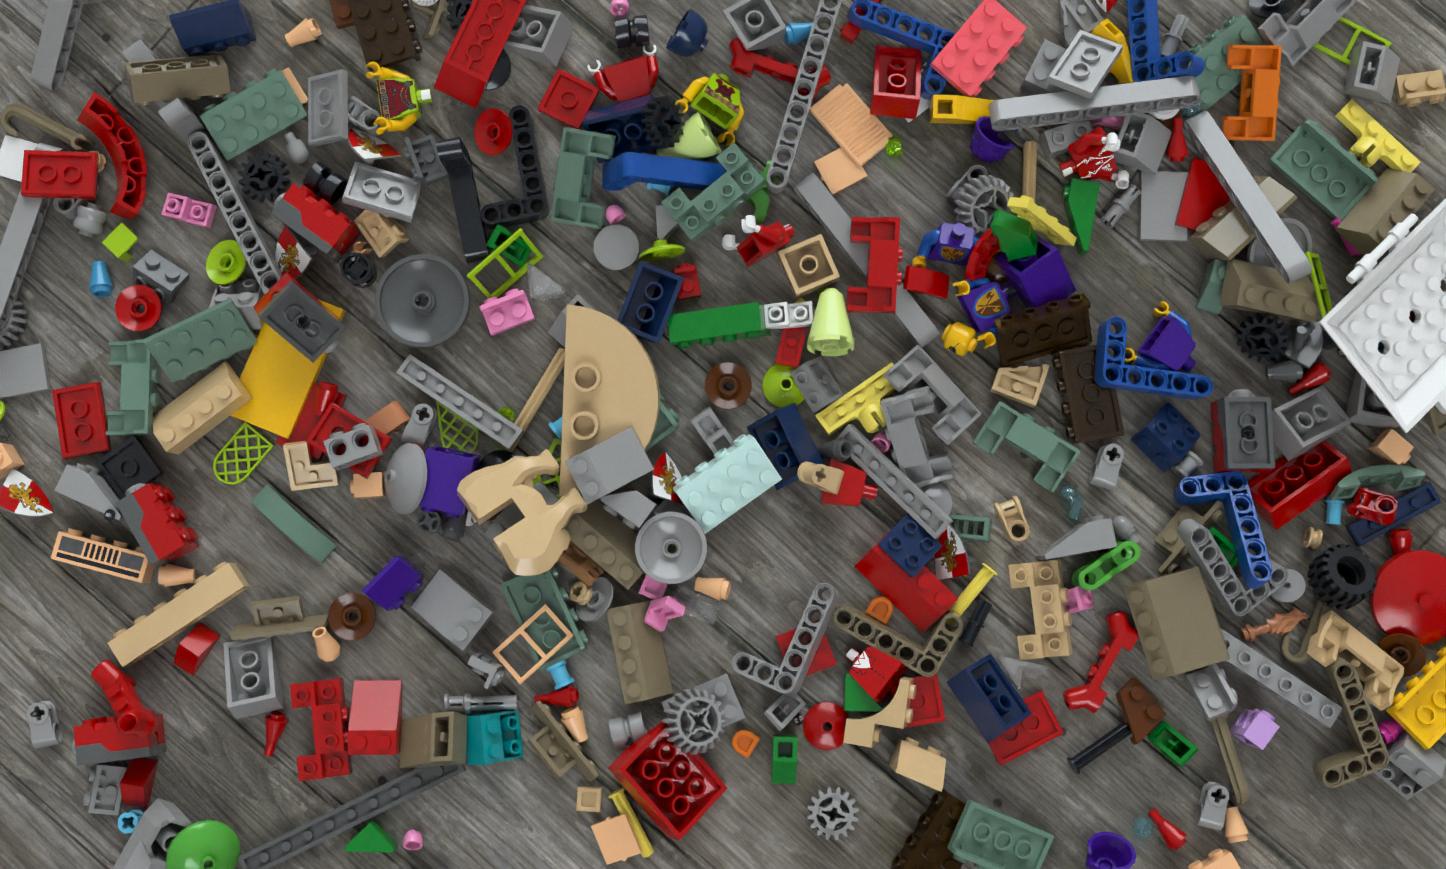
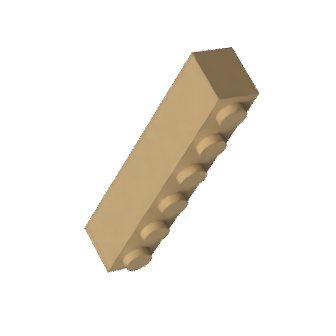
M220 563L213 568L214 573L211 575L199 577L193 582L194 586L188 590L184 588L173 595L174 599L166 603L165 601L153 608L154 612L149 616L143 615L134 620V626L128 630L123 628L113 634L114 639L107 644L121 666H132L248 589L250 585L236 563Z

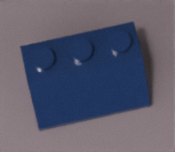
M228 0L169 15L180 45L189 56L205 55V53L211 51L221 52L227 50L228 47L235 45L246 46L251 41L257 40L251 14L239 0Z
M653 94L589 110L582 121L585 131L616 136L613 158L626 152L643 153L658 149V146H651L652 141L646 140L648 133L643 132L646 126L645 123H642V119H646L643 110L649 109L647 102H652ZM596 157L598 164L612 160Z
M640 261L617 321L627 327L638 339L659 344L684 277Z
M795 403L779 408L747 426L750 435L756 439L782 478V480L775 484L777 490L799 480L797 472L803 462L824 464Z
M991 654L965 668L947 681L952 692L956 695L987 743L1032 714Z

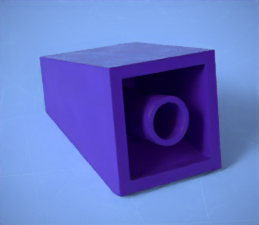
M1037 236L1036 255L1009 261L1006 254L1003 253L995 259L1026 308H1035L1045 305L1050 301L1066 299L1077 291L1058 249Z
M435 445L426 450L427 482L423 498L418 506H422L421 510L435 513L436 510L445 511L444 515L459 518V515L466 513L467 508L457 495V488L462 479L478 470L481 455Z

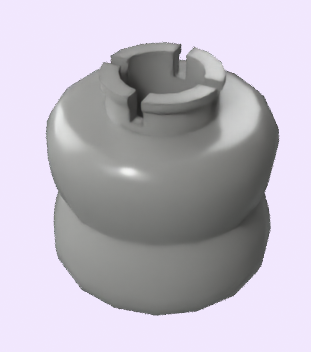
M87 202V206L80 205L77 208V216L73 221V226L79 229L78 234L93 238L94 234H102L103 224L107 219V213L101 211L103 207Z

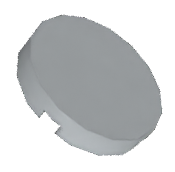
M610 225L603 228L597 234L594 241V254L597 261L604 268L611 271L630 268L637 261L640 253L636 234L630 228L623 225Z

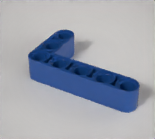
M855 0L847 11V18L850 23L929 53L921 78L920 96L925 100H930L933 95H939L943 91L947 80L935 71L930 64L944 48L941 40H945L948 43L955 33L870 0ZM855 8L862 9L864 16H859L855 12ZM877 16L883 17L886 23H879ZM898 24H903L907 32L900 31ZM920 32H924L928 40H923L920 37ZM927 83H932L935 86V92L928 89Z
M1127 0L1133 80L1135 82L1182 76H1199L1205 68V62L1202 57L1188 51L1161 57L1157 0Z
M626 152L603 164L602 188L609 191H618L635 182L705 190L727 171L718 163Z
M1112 317L1099 325L1094 378L1100 387L1197 400L1212 393L1213 382L1207 376L1125 365L1127 336L1125 320L1120 317ZM1110 324L1114 326L1115 334L1110 331ZM1108 347L1113 350V357L1108 354ZM1106 370L1111 373L1112 380L1107 379ZM1129 374L1133 375L1134 384L1129 381ZM1151 377L1155 378L1157 382L1156 387L1152 385ZM1174 380L1179 384L1178 390L1174 387ZM1196 383L1201 387L1200 393L1196 389Z
M1233 471L1184 478L1174 491L1175 501L1181 505L1210 503L1217 500L1223 502L1244 582L1252 589L1261 588L1271 578L1273 573L1245 475ZM1229 483L1235 484L1237 489L1230 486ZM1206 485L1211 486L1214 491L1207 489ZM1183 488L1188 489L1191 494L1184 492ZM1235 504L1240 505L1243 511L1236 508ZM1241 526L1246 527L1249 533L1244 532ZM1247 549L1253 550L1256 556L1251 555ZM1254 571L1259 572L1262 578L1256 577Z

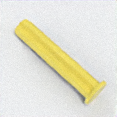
M982 563V569L948 610L957 611L961 616L993 575L997 576L998 574L988 565ZM949 618L945 623L953 626L957 620Z
M622 787L609 794L608 798L613 799L620 815L627 813L643 851L641 855L643 858L649 857L654 853V849L623 792L626 790L625 787Z

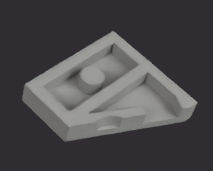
M1058 0L1066 48L1069 47L1079 30L1091 33L1104 20L1090 0Z

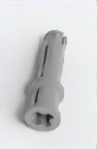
M465 693L464 696L444 695V712L454 711L469 715L472 711L517 710L518 707L517 695L472 697V694ZM503 702V704H484V703Z

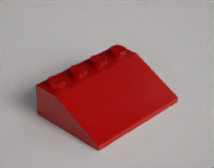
M661 722L624 750L608 769L667 838L681 840L724 793L727 787L699 753L692 755L689 752L682 753L681 748L675 749L673 747L674 741L669 742L667 740L670 733L663 731L664 728L668 727L667 723Z

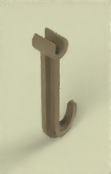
M14 103L8 105L2 111L0 117L3 129L15 137L19 136V132L9 124L10 118L14 116L64 141L80 152H89L83 148L84 142L95 144L91 138L77 133L23 104Z
M1317 600L1298 653L1291 654L1289 652L1290 636H1283L1280 647L1281 652L1290 663L1300 665L1312 659L1307 653L1310 637L1318 632L1321 616L1332 609L1327 606L1326 602L1322 603L1320 600Z
M1227 713L1207 722H1211L1230 781L1229 785L1236 804L1242 805L1249 799V790L1227 725Z

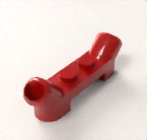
M738 37L730 42L729 49L733 59L729 68L733 72L751 78L755 70L795 84L799 71L796 65L785 62V64L777 62L774 57L770 55L760 56L755 54L753 50L746 51ZM826 65L822 67L813 99H816L819 88L831 82V75ZM812 68L805 72L813 74L816 72V69ZM800 88L797 91L801 96L810 94L806 88Z
M1117 611L1106 615L1105 621L1110 639L1107 644L1104 643L1100 647L1097 654L1100 657L1095 665L1092 664L1088 669L1086 683L1064 691L1063 697L1068 709L1076 710L1084 707L1090 712L1095 713L1103 703L1107 695L1105 691L1099 689L1120 649L1131 651L1139 636L1137 628L1129 625L1125 612Z
M103 660L91 672V678L102 687L118 718L116 725L118 731L125 735L134 734L139 738L148 736L155 726V717L150 710L143 707L134 690L136 685L134 679L123 673L110 660Z

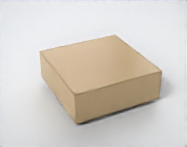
M578 786L576 811L600 812L602 787Z

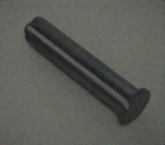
M1121 723L1073 758H1066L1070 767L1076 774H1080V769L1132 734L1129 724Z

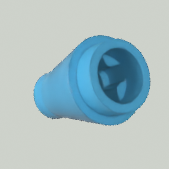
M813 22L788 23L783 38L785 44L794 46L807 40Z
M104 261L92 263L89 290L94 297H108L112 294L113 285L107 270V264Z

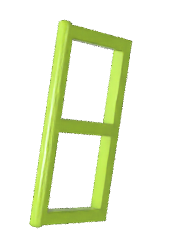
M1341 17L1338 21L1355 29L1342 56L1318 44L1319 40L1313 48L1350 66L1351 60L1347 59V56L1360 32L1388 48L1392 43Z
M520 228L468 273L467 277L474 282L488 299L499 297L544 256L525 235L523 229ZM521 236L536 255L515 273L499 254ZM496 258L511 277L490 295L476 279L475 275Z
M1305 252L1312 267L1310 275L1321 317L1323 318L1327 314L1321 291H1323L1328 313L1333 309L1321 260L1319 254ZM1312 259L1315 261L1321 284H1318Z

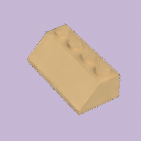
M225 361L153 416V433L166 452L179 455L253 398L230 364Z

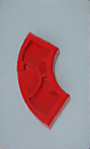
M991 228L975 244L967 263L964 279L973 281L985 277L991 258L997 251L1001 250L997 235L992 233Z

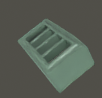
M949 515L954 520V529L958 534L960 521H964L963 534H959L962 540L990 543L992 519L990 517ZM970 522H974L973 535H969ZM979 523H984L982 536L978 535Z

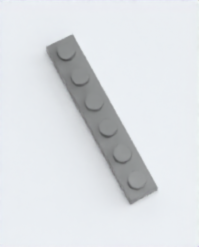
M411 354L408 355L396 372L400 377L510 451L524 433L523 429Z
M853 424L846 426L837 438H845L852 444L853 451L850 458L934 539L939 538L953 520Z

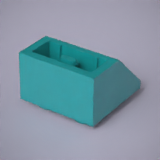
M518 709L467 716L466 752L468 765H486L523 757Z

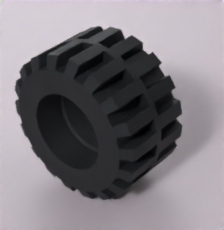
M1344 544L1334 545L1310 563L1307 577L1311 580L1308 583L1314 589L1312 590L1313 594H1317L1320 597L1318 600L1322 603L1326 602L1330 608L1335 606L1337 610L1344 608L1347 610L1368 598L1375 591L1374 588L1378 583L1375 580L1378 577L1377 572L1373 570L1375 566L1373 563H1370L1367 554L1363 555L1362 550L1359 548L1354 549L1353 545L1349 544L1346 546ZM1338 571L1345 577L1347 582L1340 577Z

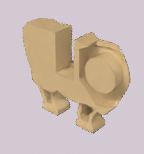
M545 449L539 456H514L502 464L472 472L460 481L457 488V495L479 525L512 503H515L525 518L493 538V546L501 557H504L509 569L518 576H535L549 571L557 562L562 552L568 549L571 538L568 531L564 528L567 526L570 518L574 513H583L587 510L586 501L575 487L569 491L568 495L562 496L553 505H549L545 498L533 488V480L538 475H555L559 472L560 466L548 449Z

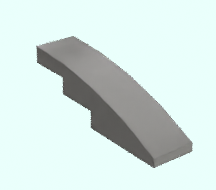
M710 407L690 419L714 455L723 448L728 449L734 445L733 439Z

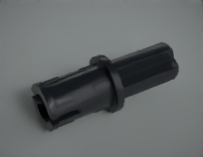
M983 599L978 601L971 617L967 618L968 623L959 638L960 641L973 647L981 627H985L983 623L992 607L991 603Z

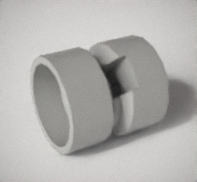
M642 712L629 714L627 719L618 717L609 720L611 737L616 750L629 747L630 743H635L648 733Z

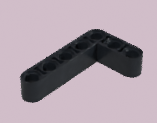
M516 105L510 110L509 119L512 124V135L524 197L485 205L481 209L480 216L484 224L490 229H495L497 224L502 227H509L543 220L549 214L550 208L533 121L529 110L522 105ZM518 115H526V119L523 122L518 123L515 121ZM528 136L531 138L530 142L526 145L519 143L522 137ZM527 159L535 160L534 165L531 167H525L524 162ZM531 181L539 182L538 188L534 190L529 189L528 185ZM536 203L544 204L540 212L532 211ZM512 208H520L521 212L518 216H510ZM491 212L498 213V217L494 221L487 220V216Z
M460 137L437 141L436 147L439 159L448 173L466 262L482 261L490 255V250L486 245L488 241L484 222L480 216L481 207L469 152Z

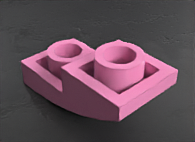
M168 193L161 215L211 228L217 206L192 200L186 196Z

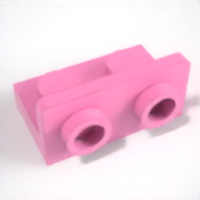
M512 289L505 293L506 296L499 299L497 297L486 299L483 301L484 304L479 306L492 336L535 319L524 290Z

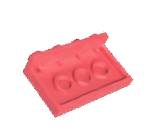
M983 0L936 56L930 66L962 93L963 96L975 98L982 90L980 84L984 80L988 82L996 73L994 67L998 63L1002 65L1010 56L1008 50L1012 46L1016 48L1024 39L1022 33L1027 27L996 0Z

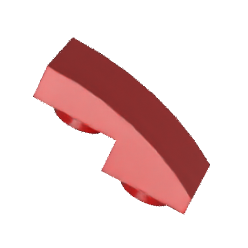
M906 266L903 289L916 294H927L939 299H947L950 276L929 269Z

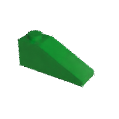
M1072 178L1068 185H1064L1062 198L1065 199L1064 208L1072 234L1077 237L1075 244L1078 254L1084 256L1089 249L1100 183Z

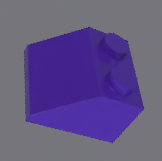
M395 556L362 592L385 610H398L406 602L404 597L410 591L414 593L422 586L421 580L425 576L406 557Z

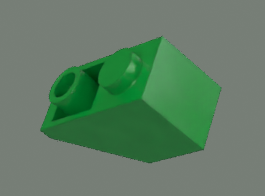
M996 210L993 221H991V230L994 235H997L1002 253L1006 254L1008 260L1012 261L1036 255L1038 238L1031 223L1007 212Z
M773 734L771 783L795 784L797 735Z

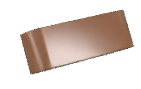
M396 400L364 422L390 437L406 426L410 417L398 400Z

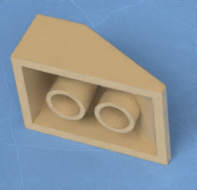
M907 736L905 740L899 738L888 765L894 772L941 792L946 759L940 756L942 751L928 746L927 750L919 747V741Z

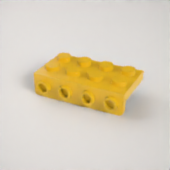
M1446 646L1436 653L1438 658L1434 662L1431 660L1421 669L1423 673L1419 677L1414 676L1405 684L1407 689L1403 693L1398 692L1394 695L1392 705L1386 709L1425 750L1430 749L1446 733Z

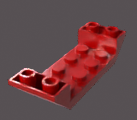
M473 0L443 61L434 89L476 109L509 36L529 0Z

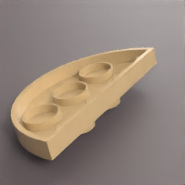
M567 305L559 496L568 495L573 487L581 494L565 463L566 460L630 427H633L646 451L656 430L660 410L658 378L650 356L641 342L627 327L616 319L597 310L576 305Z

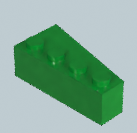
M759 302L672 314L668 319L670 343L678 346L679 349L690 348L692 344L698 343L700 345H712L717 341L734 342L737 339H755L772 336L771 329H767L765 325L764 305Z

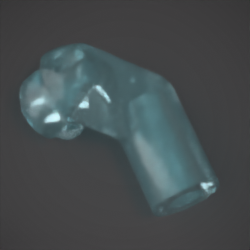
M1063 486L1060 495L1062 498H1067L1070 503L1067 517L1079 520L1083 499L1074 486Z

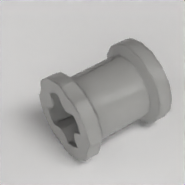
M1189 450L1181 461L1171 468L1183 480L1189 477L1197 467H1201L1203 462L1195 453Z

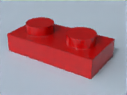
M807 327L783 329L775 364L798 368Z

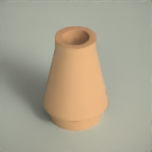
M305 18L293 30L285 34V38L288 44L294 47L317 40L318 36L322 33L313 18L309 20Z
M172 564L160 565L159 585L169 587L195 581V569Z
M697 577L694 590L719 601L722 599L727 600L731 582L726 581V578Z
M325 627L316 628L312 635L315 640L318 657L326 662L335 660L340 655V644L327 632Z
M575 706L561 712V721L574 738V741L581 743L587 740L589 737L583 710Z
M1238 806L1226 808L1224 823L1225 837L1228 838V843L1247 841V834L1249 832L1241 817Z

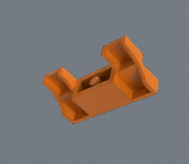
M1228 45L1226 69H1241L1242 79L1239 117L1223 116L1222 132L1227 140L1275 141L1282 46Z

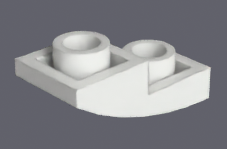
M807 301L792 304L781 302L764 305L766 328L810 327L814 318L813 302Z

